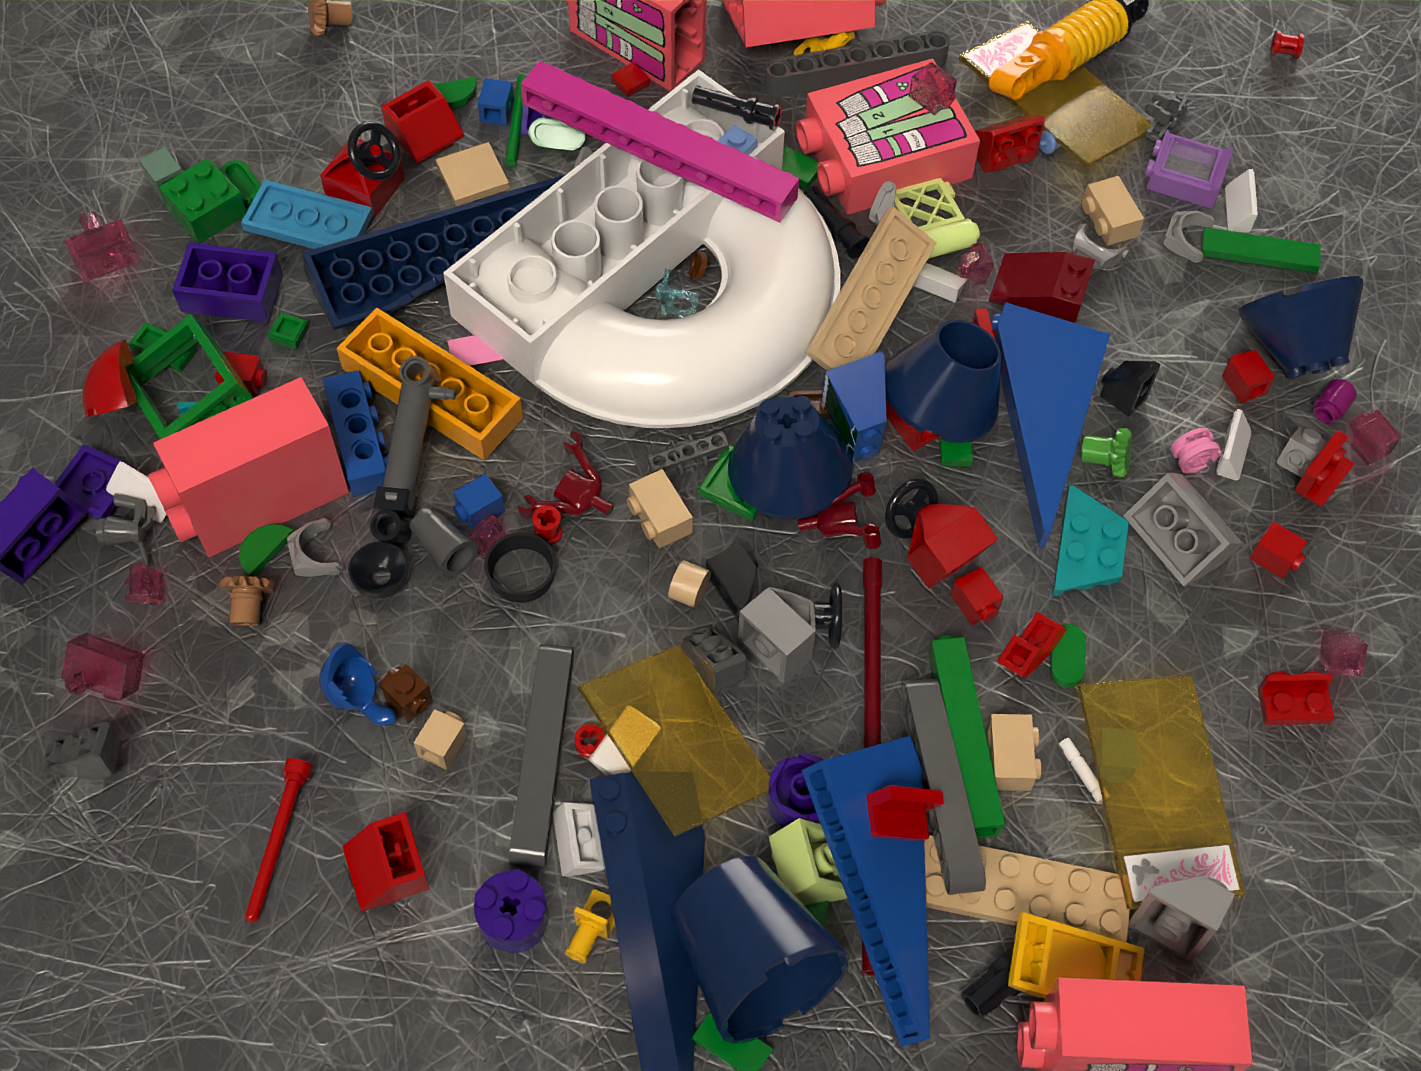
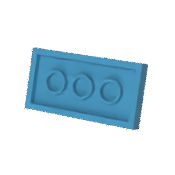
M264 179L241 225L243 230L316 249L363 235L374 214L372 207Z

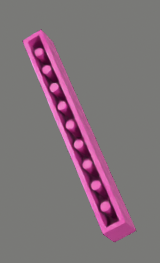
M539 61L521 83L523 105L779 223L798 198L799 178L791 173L775 168L763 160L755 159L734 147L722 144L710 136L700 134L683 124H678L661 116L657 112H652L636 105L633 101L625 100L606 89H601L586 82L582 78L561 71L555 66Z

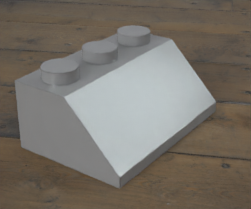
M1167 473L1123 515L1183 587L1190 585L1222 565L1244 544L1183 474Z
M1202 875L1153 886L1129 920L1128 928L1191 963L1218 931L1235 893L1227 890V886L1221 881L1214 878H1206Z

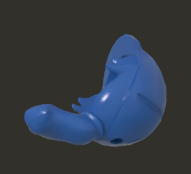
M348 643L338 645L324 662L319 674L320 689L325 699L340 709L359 710L376 725L387 726L393 725L396 722V711L376 703L373 699L376 690L373 674H376L377 670L357 651L356 647Z

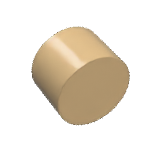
M683 560L673 576L668 597L697 608L707 590L711 571Z

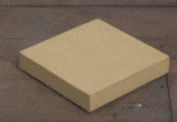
M489 142L435 159L436 166L456 207L510 189L505 173Z

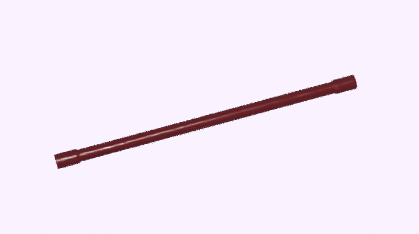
M868 557L863 560L864 749L881 744L882 560L877 557ZM862 941V974L875 976Z

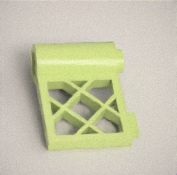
M941 178L897 189L894 208L911 221L914 216L928 221L926 225L918 227L936 242L928 259L973 247L980 237L977 224L969 218L965 219L953 199L955 198V192L950 183L943 182ZM937 189L941 197L937 200L926 196L925 193ZM907 197L916 200V202L911 207L902 204L899 199ZM920 202L935 207L933 213L930 214L917 209ZM939 209L951 213L953 217L944 219L936 215Z

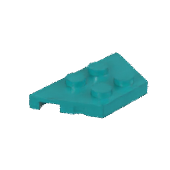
M1069 485L1066 495L1052 596H1061L1064 591L1077 588L1083 591L1092 589L1096 585L1106 586L1119 583L1123 573L1129 521L1072 485Z

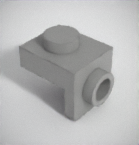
M1299 427L1279 456L1277 464L1302 477L1310 464L1325 447L1327 441L1323 440L1316 431Z

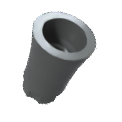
M429 507L423 508L410 521L411 531L435 560L443 575L447 577L458 575L466 570L475 560L478 554L477 543L462 534L436 510H432Z

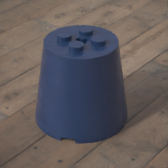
M743 856L714 867L688 886L672 908L671 918L713 1021L723 1040L728 1043H747L784 1028L781 1023L782 1020L798 1010L802 1015L808 1013L830 994L847 971L849 962L845 957L847 953L843 947L759 857Z

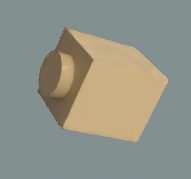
M434 709L414 741L417 755L448 770L468 737L465 724L458 715L447 711L444 714Z

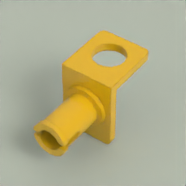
M853 31L835 33L829 38L823 36L807 38L794 50V55L803 54L808 47H810V52L844 47L855 38V34Z
M596 889L592 890L583 909L575 908V923L579 927L568 949L565 951L566 956L583 964L586 963L597 936L608 939L615 925L613 913L607 920L591 913L592 907L598 902H606L611 906L609 895Z

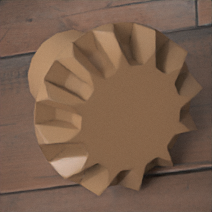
M309 0L307 4L308 23L310 24V30L315 36L324 35L326 27L350 26L352 23V6L350 1Z
M227 576L220 581V590L231 592L229 594V599L231 600L229 624L248 627L259 626L261 602L263 601L262 594L273 593L274 583L266 578H257V576Z

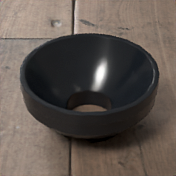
M373 542L361 547L354 553L349 563L348 573L353 586L361 594L370 598H385L397 593L403 587L408 577L409 565L405 554L399 547L387 542ZM377 572H388L391 575L390 580L383 585L373 583L372 577Z

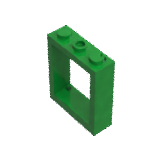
M189 314L133 359L134 363L125 366L138 401L137 403L160 439L253 399V396L208 329L192 314ZM199 342L224 379V382L167 426L143 385Z

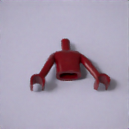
M573 431L570 433L571 438L577 441L576 444L570 445L567 442H563L568 454L575 455L589 478L570 469L554 491V497L563 502L535 501L534 497L526 495L524 497L525 501L532 506L528 509L517 506L523 518H532L537 508L546 505L553 506L559 512L572 516H581L591 507L607 516L612 512L614 505L599 497L602 490V481L582 450V438L578 432Z
M869 472L859 474L857 482L850 485L845 493L842 492L832 501V506L818 513L817 516L798 519L800 532L818 529L826 538L842 534L858 535L863 537L866 548H879L881 545L879 528L871 523L858 527L854 502L839 504L859 491L862 496H873L876 492L873 475Z

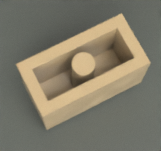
M1115 176L1088 184L1082 199V208L1087 215L1089 214L1094 223L1096 233L1102 236L1106 245L1109 246L1138 237L1144 217L1120 177Z
M663 469L629 484V498L626 499L628 507L634 516L639 515L642 520L641 526L648 540L653 539L659 549L693 533V517Z
M991 714L986 727L987 744L997 790L1031 791L1036 779L1041 777V760L1035 758L1034 749L1039 744L1038 727H1033L1032 715Z

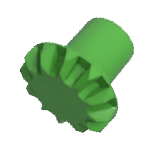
M1120 427L1117 430L1116 436L1086 435L1082 445V462L1112 467L1114 477H1124L1129 470L1131 453L1133 451L1131 431L1128 428Z

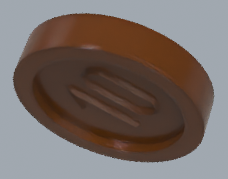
M697 251L693 256L689 268L690 279L699 281L702 278L707 266V254L705 252Z

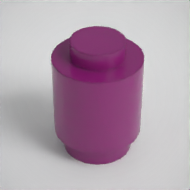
M1344 379L1331 380L1314 402V416L1325 424H1334L1335 421L1341 420L1357 397L1354 386Z

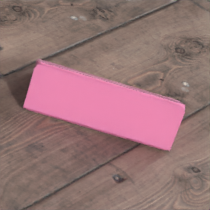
M475 335L447 341L450 354L470 367L504 361V358Z

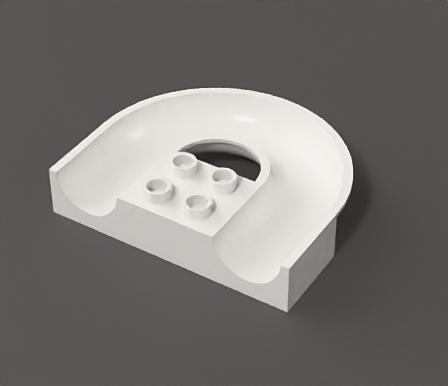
M699 69L648 109L678 124H683L700 134L710 136L716 141L735 124L758 139V147L749 156L763 160L767 164L782 170L785 131L780 127L773 131L769 129V126L756 122L748 124L743 120V117L702 105L692 104V94L697 85L735 96ZM712 98L713 101L721 102L732 106V104ZM605 143L443 272L451 317L498 353L508 364L553 399L581 413L616 424L642 428L691 427L720 421L760 405L764 400L780 393L795 381L812 363L813 359L807 356L805 352L840 293V266L832 235L821 214L799 188L797 200L779 223L608 143ZM702 244L708 247L716 257L722 274L721 286L713 301L702 311L686 317L668 320L642 318L624 311Z

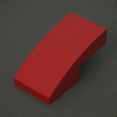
M1036 612L1021 637L1014 634L997 660V663L1025 679L1048 657L1067 629L1063 625Z

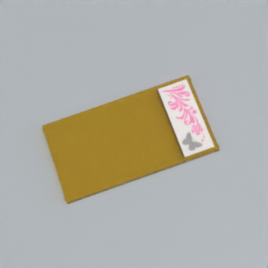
M1028 21L1023 22L961 53L958 59L989 84L993 71L1012 60L1016 55L1023 53L1032 42L1033 36L1040 31ZM1082 65L1069 73L1065 79L1061 81L1049 80L1041 83L1037 88L1030 90L1018 100L1003 96L1024 115L1043 116L1045 119L1043 131L1050 132L1056 142L1086 168L1145 136L1147 130L1152 125L1150 121Z
M1192 675L1090 684L1083 683L1078 685L1127 909L1136 910L1153 886L1200 875L1221 881L1227 886V890L1235 893L1234 897L1239 898L1245 895Z

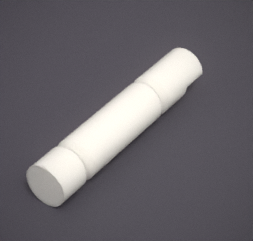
M1066 738L1062 740L1059 745L1063 749L1064 755L1071 762L1072 767L1089 792L1092 793L1097 804L1105 801L1109 797L1108 794L1101 787L1100 782L1083 757L1080 756L1071 739Z

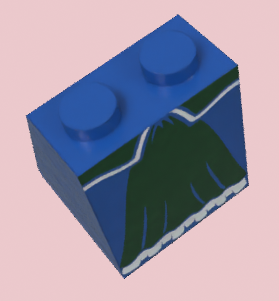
M882 351L825 371L820 404L823 409H826L832 427L848 444L853 462L861 459L863 461L870 460L880 453L887 421L885 356Z

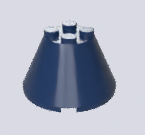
M1360 276L1340 277L1300 286V293L1289 296L1282 295V292L1274 293L1252 301L1239 308L1238 311L1241 319L1287 373L1288 379L1306 375V372L1311 371L1312 374H1319L1329 371L1333 367L1350 363L1349 353L1364 283Z
M805 396L779 397L764 400L760 404L759 411L734 445L728 460L729 480L738 499L742 503L745 501L755 507L757 513L778 519L805 518L824 511L832 506V501L842 492H846L853 474V458L848 444L811 404L810 399Z

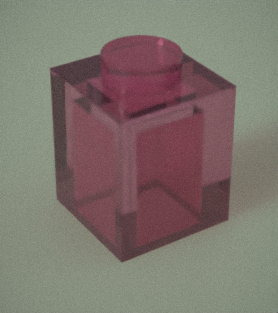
M930 62L912 76L909 97L931 114L936 115L943 108L950 107L954 102L957 80L933 62Z
M1377 409L1367 415L1361 413L1349 423L1350 429L1346 434L1348 436L1346 441L1368 466L1392 453L1402 436Z
M1324 630L1318 661L1328 674L1362 677L1368 645L1357 632Z

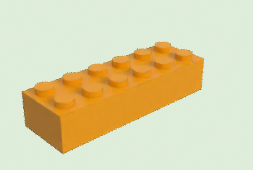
M378 308L336 348L343 370L348 373L359 370L362 382L368 381L372 389L397 405L402 380L399 376L401 364L413 356L424 358L439 375L438 387H446L457 392V397L454 400L431 399L427 424L484 461L523 419L520 397ZM424 371L416 375L415 381L423 377Z

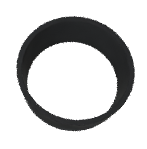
M524 532L512 533L500 538L490 547L484 563L485 573L499 596L511 602L526 603L540 598L548 591L554 579L556 558L551 546L541 537ZM529 549L538 552L547 560L551 573L547 580L536 589L527 592H511L499 587L493 581V570L497 561L510 551Z

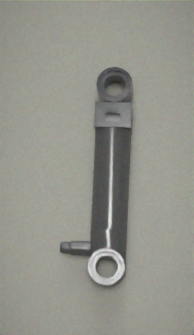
M419 356L406 359L399 369L402 385L383 485L377 486L373 506L379 512L373 516L370 523L371 533L376 539L381 542L391 543L397 547L405 545L411 536L410 524L404 518L413 519L415 517L418 497L414 495L431 399L454 400L457 397L456 390L438 387L439 375L437 371L424 358ZM424 371L423 377L415 381L416 375ZM392 523H396L395 530L391 534L386 535L387 527Z

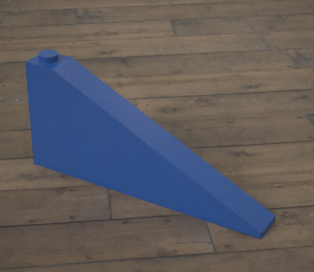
M1005 302L1002 314L995 313L992 330L996 331L994 338L1001 351L1000 378L1038 547L1045 548L1054 524L1110 334Z
M908 736L826 759L801 770L901 1047L930 1039L924 841L873 837L866 795L889 785L923 789L922 767L911 737Z

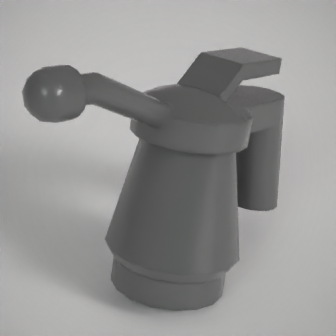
M115 493L114 505L135 510L134 520L114 516L99 518L96 525L97 540L99 543H106L109 546L127 542L138 543L144 562L141 576L148 578L151 575V569H149L150 562L144 541L147 531L154 525L155 508L148 506L147 521L145 522L146 502L144 499Z

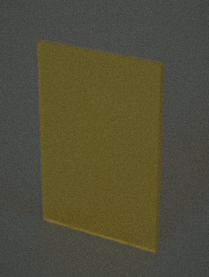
M679 645L579 685V692L674 836L700 826L702 823L768 793L770 776Z

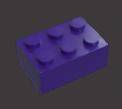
M189 242L172 291L181 312L269 322L283 273L277 253Z
M32 468L26 475L22 476L16 487L5 499L0 501V571L21 585L27 581L88 512L35 468Z

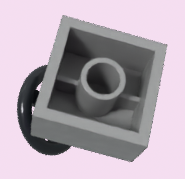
M837 583L831 586L829 603H813L811 600L792 592L768 587L740 611L738 641L783 684L786 683L812 660L816 629H828L829 646L832 649H837L840 646L842 631L841 586Z

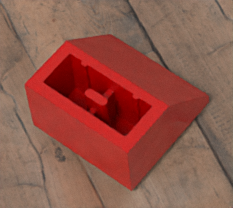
M429 80L381 106L385 126L394 134L400 146L417 164L464 138V133L445 97Z
M1024 115L974 130L980 139L976 159L984 173L1000 171L1006 167L1035 159L1045 124L1044 117Z
M406 812L369 824L342 846L361 913L430 890Z

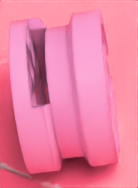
M1198 428L1191 430L1172 444L1170 448L1174 458L1179 459L1178 465L1183 473L1200 471L1208 467L1206 463L1212 459L1215 462L1220 457L1221 449L1218 443L1213 441L1214 437L1210 429Z

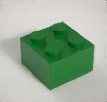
M208 157L158 187L166 209L199 244L243 218L246 214V208L240 191Z

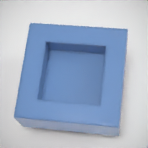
M735 124L718 140V142L734 147L747 155H750L758 147V139Z

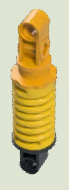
M1091 0L1049 28L1036 33L1029 47L1023 53L1016 55L1006 64L996 68L989 80L990 90L1013 100H1018L1030 90L1037 88L1041 83L1049 80L1061 81L1065 79L1069 73L1113 44L1124 40L1130 34L1132 24L1142 19L1146 14L1149 0Z

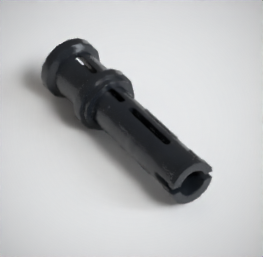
M699 85L695 87L692 94V104L702 105L743 117V120L748 124L756 122L769 126L770 130L775 131L781 120L783 108L778 103L773 106L759 102V99L756 97H750L746 100L703 88ZM712 98L732 104V106L721 102L713 101Z
M813 185L812 190L807 188L804 194L813 203L825 223L832 230L833 239L843 244L847 249L849 257H860L870 239L865 235H861L856 229V224L851 219H845L817 186Z

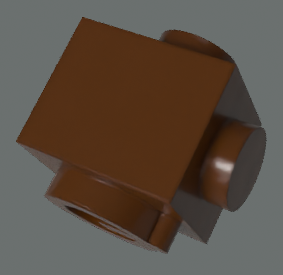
M407 664L402 668L397 667L389 670L380 684L386 702L407 723H410L414 718L422 714L433 703L429 685Z

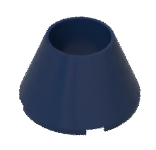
M951 320L941 324L898 351L889 359L885 366L886 398L889 404L910 426L921 433L928 430L941 435L942 441L964 443L982 438L992 429L999 413L1001 367L999 345L986 330L971 322Z

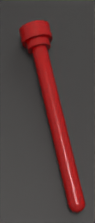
M288 758L285 762L282 773L285 776L286 786L245 913V918L250 923L256 922L260 917L299 788L304 786L305 781H309L313 765L304 760Z

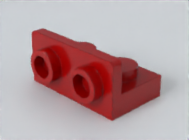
M1339 430L1336 431L1307 468L1294 491L1319 507L1326 503L1354 466L1352 461L1344 457L1347 451L1342 448L1348 436Z
M1277 671L1265 676L1258 687L1264 725L1331 724L1334 720V714L1328 688L1333 682L1332 674H1321L1319 671L1287 674L1284 671Z

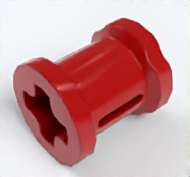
M1276 30L1271 41L1270 55L1275 56L1277 53L1293 55L1294 58L1299 59L1304 45V34L1299 33L1295 36L1281 34V31Z
M548 505L537 508L532 516L535 527L534 535L541 537L549 545L558 543L563 534L560 527V512L555 507Z

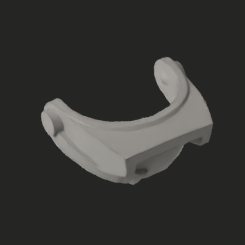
M887 181L883 183L873 202L869 220L875 226H878L886 210L894 207L896 186L893 182Z
M1200 211L1175 212L1171 217L1163 245L1170 251L1194 263L1201 262L1204 257L1203 253L1187 242L1182 229L1195 225L1207 228L1214 225V218Z
M1087 223L1078 226L1072 251L1074 254L1095 259L1093 268L1106 269L1113 267L1122 258L1125 259L1130 252L1128 246L1125 245L1120 249L1102 248L1086 237Z
M320 518L309 522L287 537L295 575L303 577L334 576L342 571V565L338 562L320 563L313 561L304 554V547L308 540L316 533L328 530L331 527L329 519Z

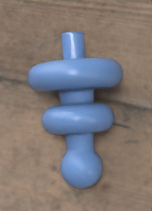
M1043 131L1039 144L1040 150L1045 154L1053 153L1055 149L1061 147L1062 143L1068 142L1069 135L1066 132L1060 134L1057 131Z

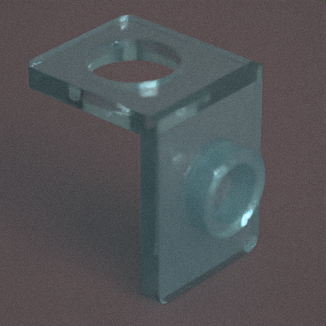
M665 268L663 282H658L656 300H661V315L682 318L696 313L699 294L670 289V269ZM684 298L690 301L691 306L686 310H678L675 308L674 302Z

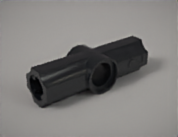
M1012 948L998 957L989 966L988 971L961 993L966 1007L973 1015L978 1016L980 1019H983L996 1009L1009 996L1013 998L1022 992L1008 986L1013 955Z

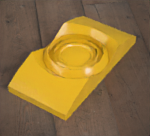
M1020 912L1008 986L1036 997L1046 998L1058 978L1141 981L1145 948Z

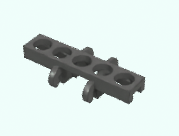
M1175 91L1169 97L1155 94L1152 97L1153 104L1150 103L1145 107V112L1149 116L1156 118L1147 130L1145 137L1155 142L1157 139L1162 140L1166 130L1174 128L1178 124V115L1184 114L1187 111L1188 107L1186 104L1190 96L1181 97L1178 95V91ZM1157 124H1163L1165 126L1163 128H1160L1157 126ZM1151 132H1158L1159 135L1154 136Z
M723 431L698 440L688 433L685 440L676 443L672 439L669 440L670 446H667V451L649 456L647 461L652 468V473L661 469L664 472L676 469L679 476L684 475L682 463L699 458L700 461H703V467H707V457L729 450V443ZM721 440L723 441V444L720 446H714L712 444ZM708 445L709 448L703 451L702 447ZM691 448L693 455L685 456L683 450ZM665 460V464L662 466H656L654 464Z

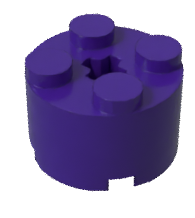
M799 754L797 757L789 759L787 757L781 760L773 769L768 788V811L770 816L782 828L799 818L820 824L801 770L823 761L822 758L812 754Z
M521 870L506 871L492 876L477 890L474 897V914L480 934L490 947L496 950L508 951L509 953H521L531 949L542 939L549 914L545 894L535 879ZM513 909L514 911H517V914L511 916V914L506 911Z

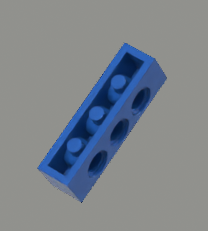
M359 370L322 379L353 497L375 492L377 486L383 485L388 456L382 457L380 451L386 449L382 430L375 432L374 425L379 424L375 405L368 406L367 400L373 399L369 382H362Z

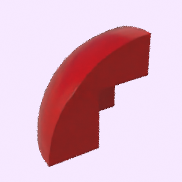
M126 339L104 350L89 368L82 392V402L86 418L122 409L138 402L125 366L134 363Z

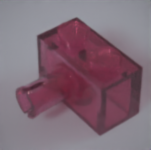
M87 211L90 221L87 220L83 212L78 219L84 233L64 239L83 283L140 262L122 219L101 226L96 212Z
M86 632L67 642L61 679L65 680V688L70 694L75 691L74 695H80L85 690L90 689L103 694L109 700L121 701L138 691L145 654Z

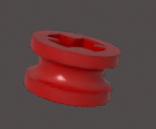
M587 724L576 731L574 740L576 751L584 758L592 756L605 737L602 729L596 725ZM594 736L596 737L595 746L592 744L584 746V737L589 739Z

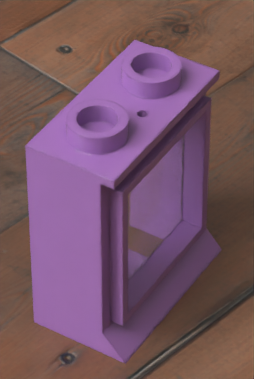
M1166 130L1163 140L1157 139L1152 156L1157 157L1156 161L1151 159L1149 161L1145 176L1150 177L1146 189L1213 209L1234 147L1221 149L1170 134L1169 130Z

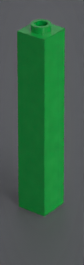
M950 635L941 636L936 640H931L928 659L932 678H936L939 681L976 836L977 839L1000 837L1005 822L964 637L954 638Z

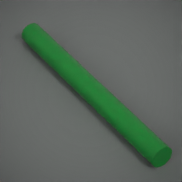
M524 74L517 76L505 165L508 167H515L517 163L523 112L521 83L526 77Z

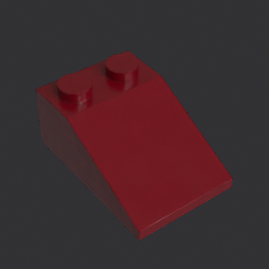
M1067 251L1005 253L989 302L1003 306L1006 302L1076 323L1095 259Z

